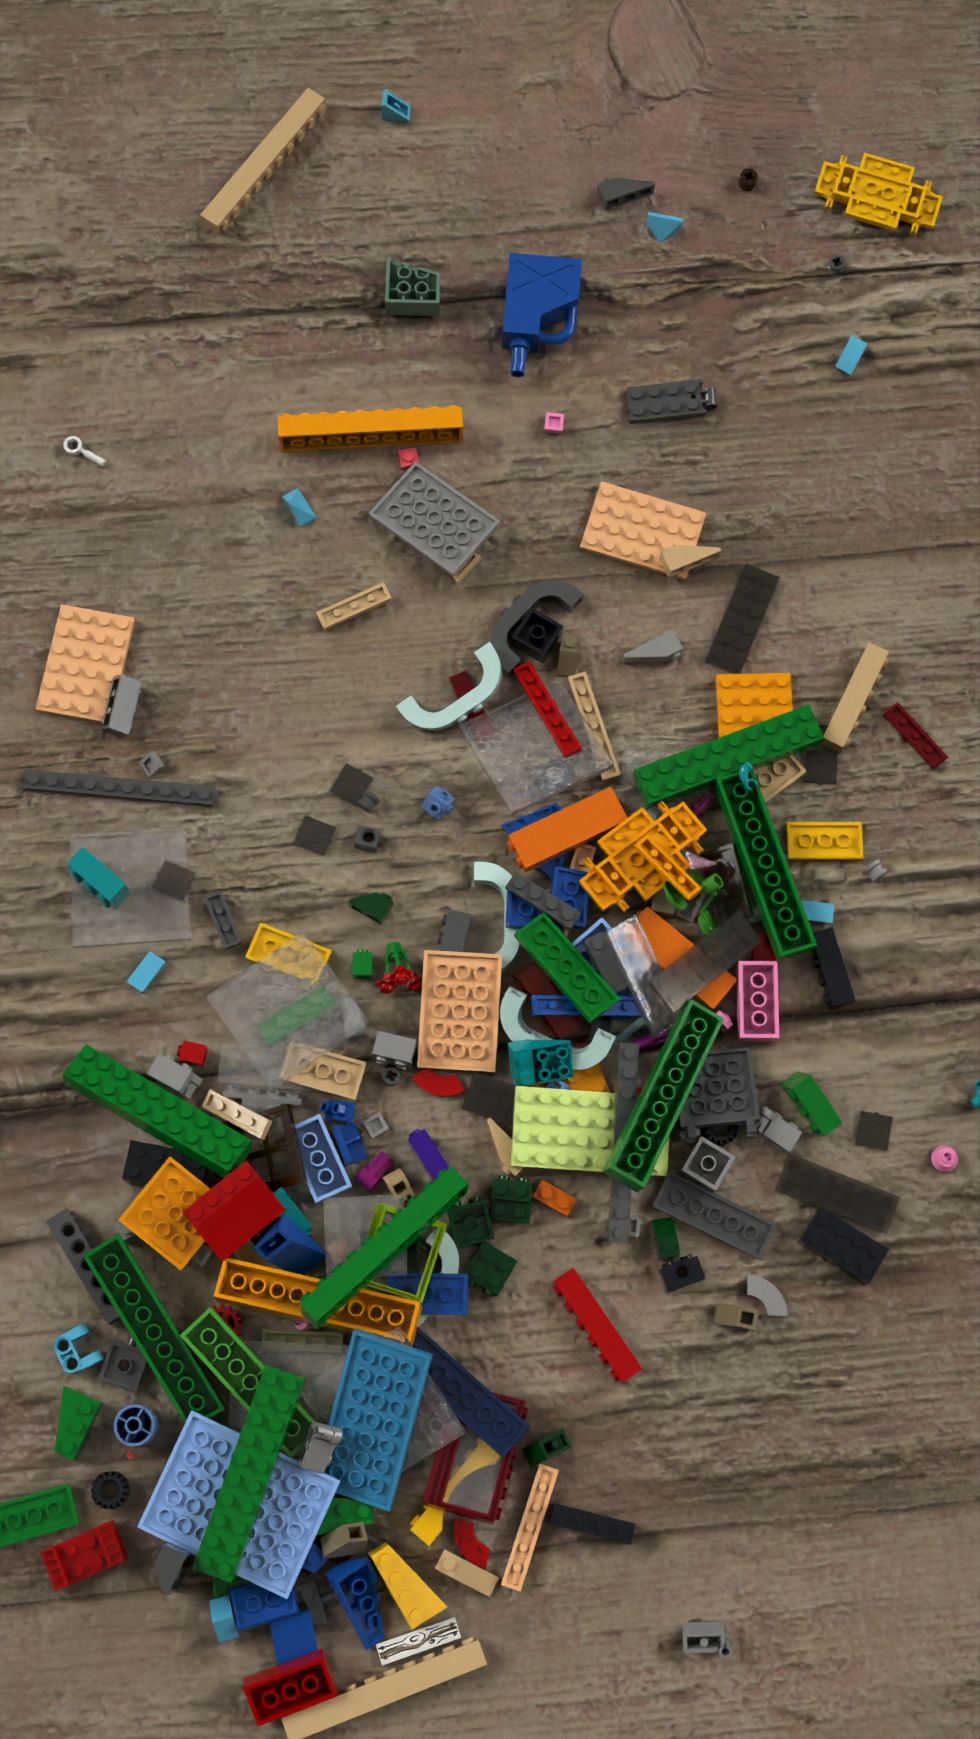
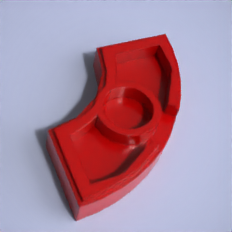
M426 1068L411 1076L418 1087L432 1095L453 1097L465 1092L455 1074L448 1077L439 1076L433 1073L430 1068Z
M453 1519V1536L459 1551L469 1562L486 1569L490 1548L482 1545L477 1540L474 1533V1523Z

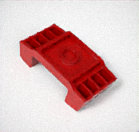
M114 1520L40 1552L55 1592L129 1559Z

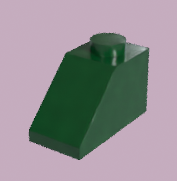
M374 892L350 899L348 906L382 925L393 907V901L385 893L379 894Z
M672 1217L652 1220L658 1260L680 1256Z
M561 1429L522 1449L530 1467H533L572 1447L564 1429Z

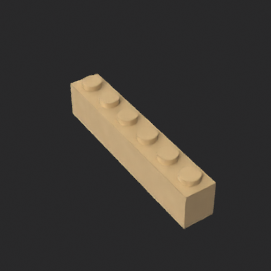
M868 642L823 735L822 745L839 753L843 747L847 749L851 741L849 734L851 731L855 732L859 724L856 720L858 716H863L867 707L864 703L866 699L870 701L874 693L872 686L873 684H878L882 676L879 672L881 668L885 669L889 662V659L886 658L889 651Z

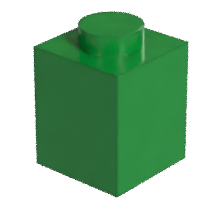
M364 949L353 952V979H372V952Z

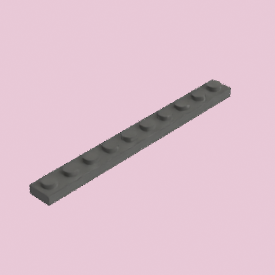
M25 770L23 789L31 791L211 807L214 806L216 789L215 786Z
M618 1043L612 1151L636 1103L639 1044ZM611 1178L607 1242L628 1244L631 1189Z

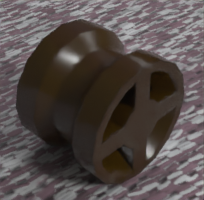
M750 168L744 169L741 172L738 184L743 191L748 192L755 188L758 178L757 172Z

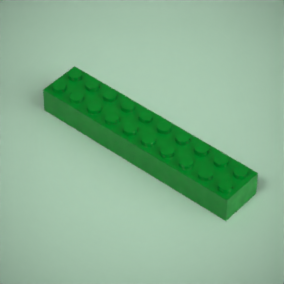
M810 704L634 769L632 777L646 810L656 807L662 800L664 803L710 787L714 784L716 778L738 772L740 766L745 762H750L753 770L819 746L823 742L824 736Z
M752 769L748 774V779H754L757 782ZM739 771L716 778L713 786L776 961L813 951L817 943L758 782L757 787H754L753 784H748L752 791L747 792L744 787L745 785L740 780Z
M692 999L682 1006L602 1173L635 1192L645 1188L724 1018Z
M85 1044L63 1073L65 1085L223 1178L239 1167L252 1150L251 1140L87 1044Z
M452 1166L448 1170L444 1168L439 1172L437 1180L433 1183H427L422 1188L423 1192L418 1197L414 1195L407 1202L408 1206L406 1208L397 1210L392 1215L393 1219L388 1224L385 1222L377 1229L378 1233L375 1236L367 1237L362 1242V1247L358 1251L353 1250L346 1257L347 1261L344 1264L336 1265L331 1270L332 1274L327 1279L322 1278L315 1285L317 1288L310 1293L308 1291L300 1298V1313L316 1330L467 1194L468 1183Z
M120 1232L84 1254V1259L183 1422L186 1423L191 1410L208 1418H212L223 1411L225 1404L191 1348L180 1337V1330Z
M265 1365L192 1569L230 1583L235 1581L307 1378L271 1365Z

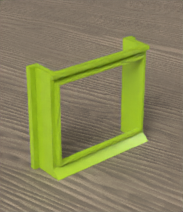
M379 1202L367 1237H373L378 1233L377 1229L382 1225L385 1213L393 1215L399 1208ZM436 1221L430 1227L436 1229L437 1232L416 1295L370 1281L363 1289L418 1301L422 1305L448 1224Z

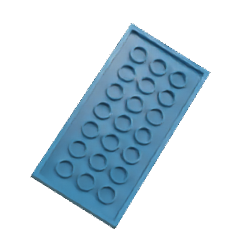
M357 1328L353 1330L328 1424L341 1428L343 1431L340 1443L332 1452L331 1463L324 1471V1473L341 1480L336 1491L337 1494L388 1512L392 1509L433 1354Z

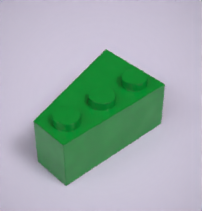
M797 1071L780 1084L781 1088L798 1108L802 1117L810 1124L809 1128L815 1135L818 1134L825 1137L843 1123L810 1074Z
M63 1386L55 1453L72 1461H77L103 1403Z
M333 1497L317 1535L330 1533L343 1524L364 1522V1525L372 1524L375 1507L354 1499Z

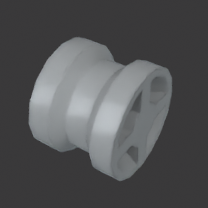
M880 859L875 860L864 868V871L871 876L872 882L888 872L881 865Z

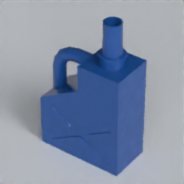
M510 253L502 349H509L512 352L510 371L512 376L523 377L525 375L527 353L530 351L538 352V344L559 345L567 342L574 335L577 322L582 259ZM566 320L564 330L558 334L539 333Z

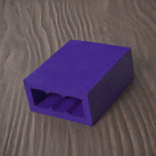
M416 1129L409 1134L410 1137L407 1139L408 1146L433 1183L438 1179L437 1175L444 1168L448 1170L450 1167L426 1130L420 1131Z

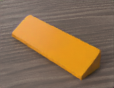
M646 835L633 846L688 901L700 893L702 887L651 837Z

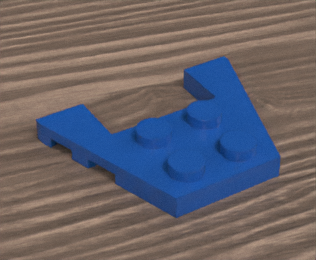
M556 802L531 814L521 816L514 821L506 822L502 825V828L509 835L562 810V808ZM569 852L540 867V870L550 881H552L554 867H561Z

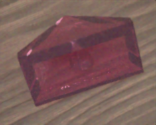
M686 852L690 868L694 872L707 876L719 865L692 852Z

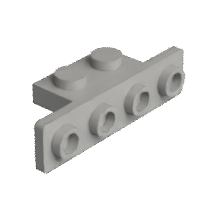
M236 1084L225 1086L223 1090V1096L242 1099L241 1105L256 1113L280 1106L282 1103L301 1105L303 1100V1094L295 1091L286 1093L279 1092L277 1089L243 1088ZM281 1117L272 1119L271 1121H280Z

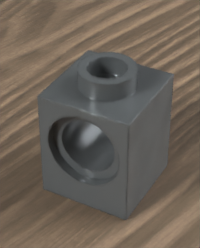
M357 825L354 848L377 852L378 847H382L383 843L380 829ZM366 836H373L374 840L368 843L364 841V838Z

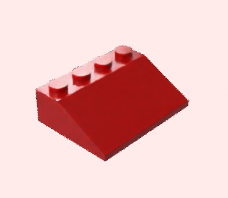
M246 1160L182 1213L219 1259L224 1262L283 1214L286 1209Z

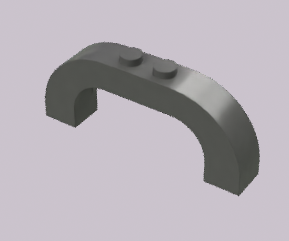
M542 581L531 586L522 595H518L513 600V605L501 612V617L492 630L491 644L500 659L502 673L507 678L513 674V668L521 665V658L509 648L507 639L523 621L531 607L535 609L542 603L554 602L571 613L583 600L584 594L563 581Z

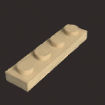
M383 582L316 612V615L325 631L392 601V597Z
M209 1089L202 1104L204 1109L260 1139H265L273 1122L212 1089Z

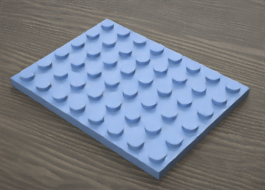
M191 1410L137 1528L197 1556L240 1433ZM281 1452L237 1576L288 1599L341 1480L326 1473L301 1468L297 1459Z

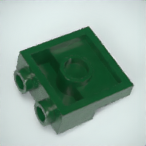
M499 1175L498 1179L493 1178L490 1220L530 1224L535 1186L532 1182H529L530 1179L518 1177V1181L510 1180L509 1176Z
M473 1196L468 1198L469 1202L461 1204V1201H458L447 1211L456 1248L495 1239L484 1198L480 1199V1196Z
M484 1241L464 1274L469 1275L468 1284L474 1287L476 1285L484 1288L482 1292L490 1297H493V1295L498 1296L518 1261Z

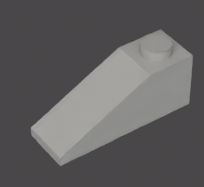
M670 630L623 654L622 662L624 664L666 663L670 660L673 662L681 657L683 647L674 631Z

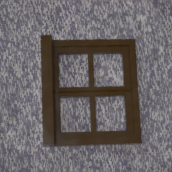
M283 1104L259 1112L258 1114L269 1120L281 1117L286 1142L270 1147L266 1135L265 1139H262L264 1149L249 1153L243 1163L247 1160L250 1164V1161L266 1156L271 1182L265 1184L271 1192H275L281 1187L285 1189L307 1182L291 1104ZM229 1121L221 1122L244 1136L243 1129ZM288 1149L293 1175L276 1179L271 1154Z

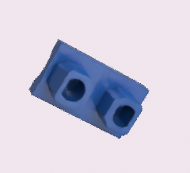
M337 1100L323 1101L320 1112L326 1114L324 1118L326 1120L351 1123L355 1116L354 1108L356 1103Z

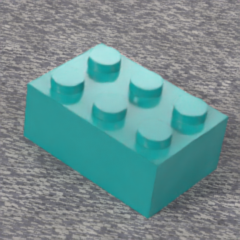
M84 847L68 861L67 865L70 869L68 872L71 874V877L79 884L83 882L82 884L86 887L85 889L91 895L97 894L100 902L106 908L112 907L116 910L131 894L127 885Z

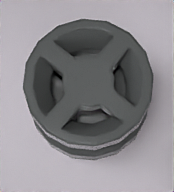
M365 790L362 799H359L356 803L364 811L372 814L375 805H378L381 800L370 791Z

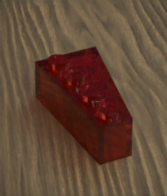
M529 962L511 975L514 981L518 979L521 982L520 989L523 993L528 994L529 998L532 995H559L556 991L558 987L551 979L547 978L544 970L537 962ZM578 1016L542 1017L559 1040H562L580 1027Z

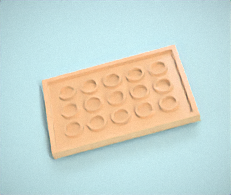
M601 481L580 549L667 575L660 561L661 552L669 546H696L706 512ZM688 571L673 577L686 581Z
M61 604L36 711L102 723L113 677L123 674L135 618Z
M424 950L418 1068L495 1072L502 969L501 954Z

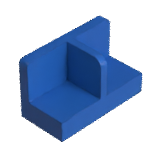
M354 1122L340 1127L339 1125L331 1127L346 1167L367 1159L366 1151Z

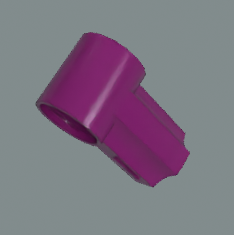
M381 1151L368 1166L366 1165L360 1170L355 1179L370 1192L379 1183L383 1174L394 1164V1161Z

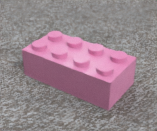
M738 961L736 964L737 1042H777L779 1039L777 961Z

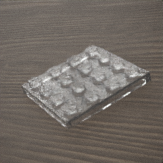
M404 1194L323 1198L326 1279L332 1274L331 1270L336 1265L344 1264L347 1261L346 1257L353 1250L358 1251L362 1247L361 1244L367 1237L377 1204L380 1203L388 1206L392 1210H403L405 1208ZM386 1212L382 1224L385 1222L388 1224L393 1219V1214ZM407 1248L376 1277L408 1276Z

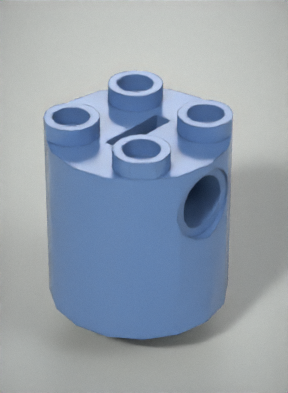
M138 1404L128 1405L122 1408L116 1415L113 1424L114 1433L117 1439L124 1445L132 1447L146 1446L158 1434L159 1418L149 1407ZM132 1422L139 1424V1428L131 1425Z

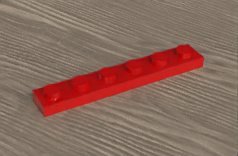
M530 661L513 668L515 677L563 757L568 758L581 752L582 747Z

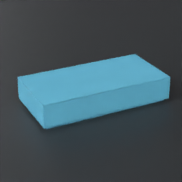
M149 951L126 982L143 994L164 967L166 961Z

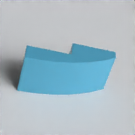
M851 335L834 367L851 375L868 343Z
M801 900L809 922L833 923L834 904Z

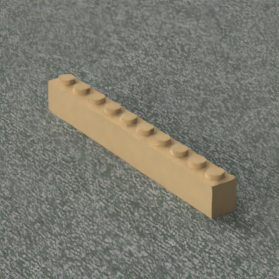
M310 88L305 90L200 214L201 223L217 235L228 228L230 221L239 215L241 208L247 205L252 195L261 189L262 183L271 177L273 170L282 164L284 157L293 151L295 144L304 138L306 131L311 129L317 118L325 113V98Z
M473 1637L462 1640V1645L454 1647V1644L442 1648L443 1653L435 1655L432 1652L422 1656L423 1661L415 1663V1660L404 1663V1668L396 1671L395 1668L384 1671V1676L376 1679L375 1675L363 1680L365 1684L356 1686V1683L344 1687L345 1692L337 1694L335 1698L282 1717L281 1720L288 1739L305 1738L487 1665L479 1639L474 1640Z

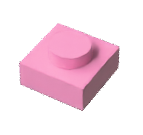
M546 412L544 432L562 434L564 414Z
M719 1010L716 1014L724 1018L720 1030L725 1034L733 1023L726 1013H722Z

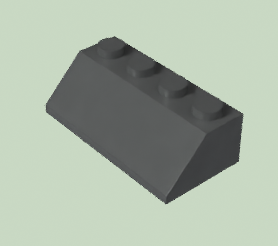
M171 1543L159 1546L153 1557L156 1559L154 1566L163 1593L167 1596L177 1592L194 1555Z

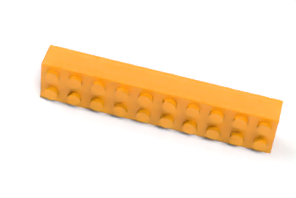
M456 405L443 408L432 406L423 409L413 407L404 410L395 408L393 410L376 409L374 411L357 410L356 412L339 411L337 413L320 412L319 414L302 413L300 415L283 414L282 416H277L280 452L463 443L462 407H457Z
M227 1258L222 1264L213 1297L217 1302L309 1323L300 1313V1298L308 1291L310 1293L317 1288L315 1285L321 1279ZM361 1289L322 1326L353 1333V1330L357 1328L412 1347L422 1305L418 1301Z

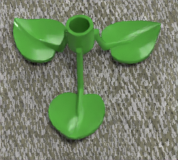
M700 857L687 860L691 867L685 872L702 887L701 892L704 895H710L699 912L701 915L698 917L699 926L707 937L714 940H723L724 936L714 918L705 910L713 897L717 895L716 891L723 887V881L717 874L706 878L701 866ZM668 880L665 881L663 888L669 903L678 910L685 909L687 903L684 896Z

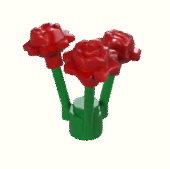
M389 943L386 946L387 953L384 954L385 973L383 974V979L376 982L375 987L381 993L390 994L397 986L406 985L411 979L406 986L409 991L421 992L423 976H418L414 972L405 950H402L401 943ZM402 958L408 969L401 966L400 961ZM390 960L396 962V968L391 974H389Z

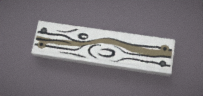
M452 1617L378 1643L376 1647L381 1664L385 1665L459 1639L461 1635L456 1619Z

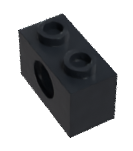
M689 1254L681 1257V1262L673 1264V1261H669L661 1265L662 1268L658 1272L666 1294L706 1279L698 1256L692 1257ZM677 1268L685 1269V1278H679L676 1275Z

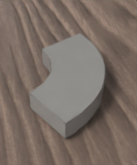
M747 1275V1295L755 1297L762 1302L767 1316L787 1317V1306L780 1291L771 1282L762 1277Z

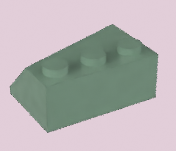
M387 257L385 314L440 316V273L422 267L415 268L409 266L406 262L398 263L393 261L392 258Z

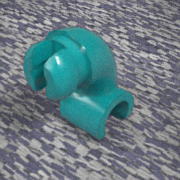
M745 762L739 768V777L745 785L744 787L747 792L752 791L748 784H753L754 787H757L756 780L748 779V774L753 769L750 762Z

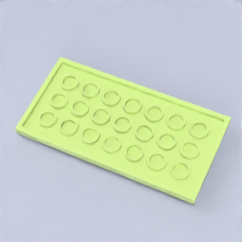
M515 1086L510 1166L603 1172L612 1153L615 1093ZM669 1137L651 1176H667Z

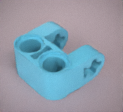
M87 1323L69 1330L54 1342L53 1347L63 1369L68 1373H79L104 1360L100 1350L81 1358L75 1346V1341L91 1333ZM67 1340L69 1348L62 1352L59 1345L62 1341ZM74 1358L77 1360L78 1365L74 1370H70L68 1362Z

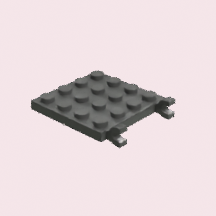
M750 1047L708 1052L679 1114L681 1130L687 1129L688 1144H696L695 1128L746 1124L748 1139L756 1138L755 1123L760 1122Z

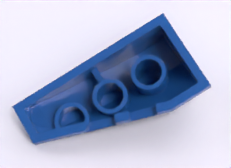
M364 1557L344 1561L325 1573L326 1578L365 1650L382 1641L384 1634L382 1616L379 1611L380 1599L376 1584L378 1581L369 1558ZM342 1588L347 1590V1598L345 1597Z

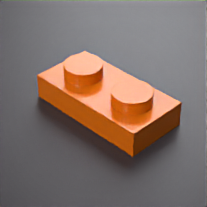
M544 1180L541 1181L533 1195L534 1199L565 1217L568 1216L577 1200Z

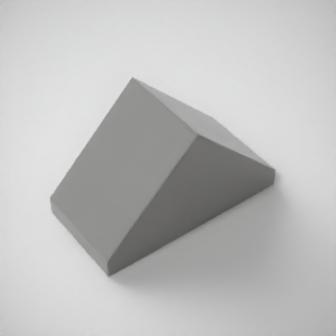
M700 891L697 896L689 901L684 897L687 907L683 910H678L676 916L693 923L705 895Z

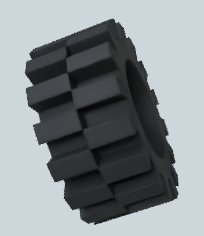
M737 1124L727 1125V1132L724 1135H717L712 1127L702 1128V1135L704 1134V1138L717 1146H725L736 1137L739 1127Z
M115 1471L103 1472L98 1475L95 1481H93L91 1488V1497L94 1499V1503L104 1509H116L122 1506L130 1493L128 1480L124 1478V1475ZM107 1482H114L118 1487V1493L114 1498L109 1499L103 1495L102 1489Z

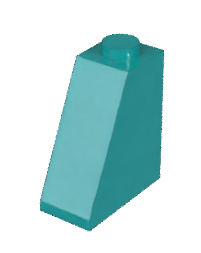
M279 1188L273 1194L286 1209L279 1218L286 1214L310 1236L312 1234L310 1231L313 1227L283 1188Z

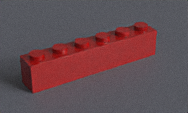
M572 1268L554 1280L553 1284L555 1286L552 1289L558 1297H563L566 1302L563 1305L569 1314L574 1313L577 1318L575 1323L581 1331L585 1330L589 1335L587 1340L592 1348L597 1347L600 1354L598 1356L604 1365L608 1363L612 1369L610 1374L616 1382L620 1381L622 1384L641 1371L642 1367L576 1270Z

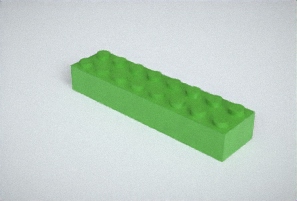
M209 1307L180 1337L249 1411L265 1364L213 1307ZM298 1402L282 1447L291 1458L301 1449L312 1421L317 1422L300 1402Z

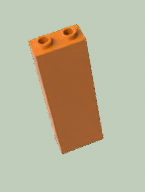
M609 787L509 834L506 844L510 852L514 851L517 857L515 862L518 868H522L524 873L606 835L628 817L612 787Z
M646 907L644 910L640 909L633 917L636 919L633 924L630 925L628 923L621 931L623 933L622 940L702 1006L713 1011L737 979L649 907Z

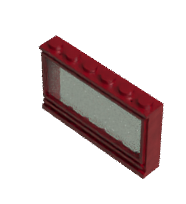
M493 1393L520 1418L525 1420L528 1410L527 1407H524L526 1401ZM447 1409L422 1505L493 1525L495 1520H499L502 1508L499 1507L500 1499H505L507 1488L504 1487L506 1479L510 1480L512 1467H509L511 1459L515 1460L518 1447L513 1446L504 1458L500 1457Z

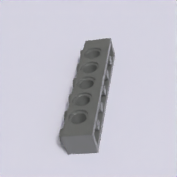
M66 1208L46 1220L105 1321L111 1325L121 1318L113 1305H107V1295L103 1288L96 1287L95 1282L97 1278L92 1270L87 1271L85 1268L86 1260L83 1255L96 1246L94 1244L90 1245L87 1240L90 1236L84 1227L80 1228L77 1222L80 1219L75 1211H70ZM73 1226V1235L67 1237L65 1235L66 1228ZM83 1243L85 1246L84 1251L77 1254L75 1252L76 1245Z

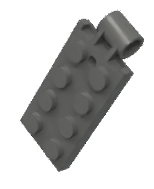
M702 379L626 387L630 424L704 416L706 410H714L718 407L716 389L709 387L702 390Z

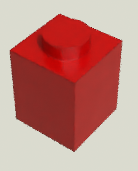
M183 1040V1044L178 1047L177 1056L181 1063L204 1067L208 1047L207 1045Z

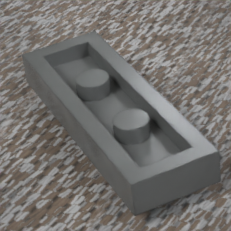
M222 890L203 896L224 950L243 944Z

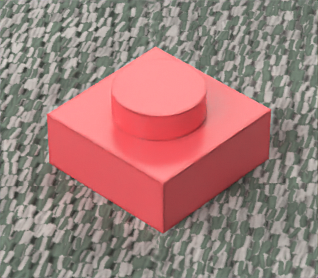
M416 447L398 450L401 470L409 469L415 461L419 463Z

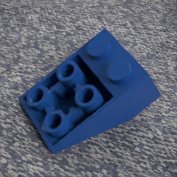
M286 1214L261 1233L253 1246V1249L265 1261L301 1275H305L329 1255Z

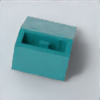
M526 1039L507 1043L511 1079L515 1086H529L574 1077L570 1040Z

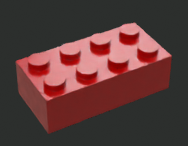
M323 1648L245 1677L243 1689L257 1727L337 1697V1685Z

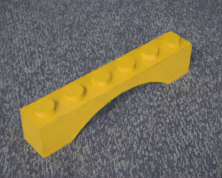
M480 1438L476 1441L478 1444L474 1451L470 1449L463 1457L465 1460L461 1467L457 1465L450 1473L452 1478L448 1482L443 1502L447 1503L449 1496L464 1477L477 1469L496 1464L500 1459V1456ZM423 1506L426 1509L421 1516L419 1514L415 1516L410 1522L413 1526L410 1530L430 1546L442 1531L444 1511Z

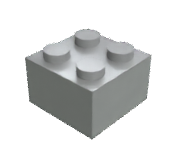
M378 1031L372 1052L373 1060L381 1066H387V1064L395 1065L396 1069L406 1071L407 1068L411 1069L416 1051V1040Z
M701 1136L679 1173L698 1185L715 1192L736 1156Z

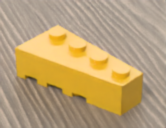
M386 1542L368 1552L370 1559L403 1618L412 1630L447 1608L443 1601Z

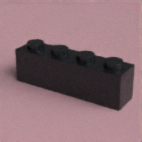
M833 927L813 932L817 946L812 951L814 956L812 963L819 972L818 982L825 991L823 995L825 1004L829 1005L830 1010L853 1004L856 999Z
M556 1503L553 1505L549 1522L552 1525L631 1544L635 1523Z

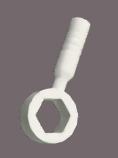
M70 436L65 439L63 445L68 455L76 456L82 453L84 457L102 467L104 466L106 460L89 450H84L82 442L78 437ZM72 442H76L78 444V447L76 449L70 450L68 448V445Z

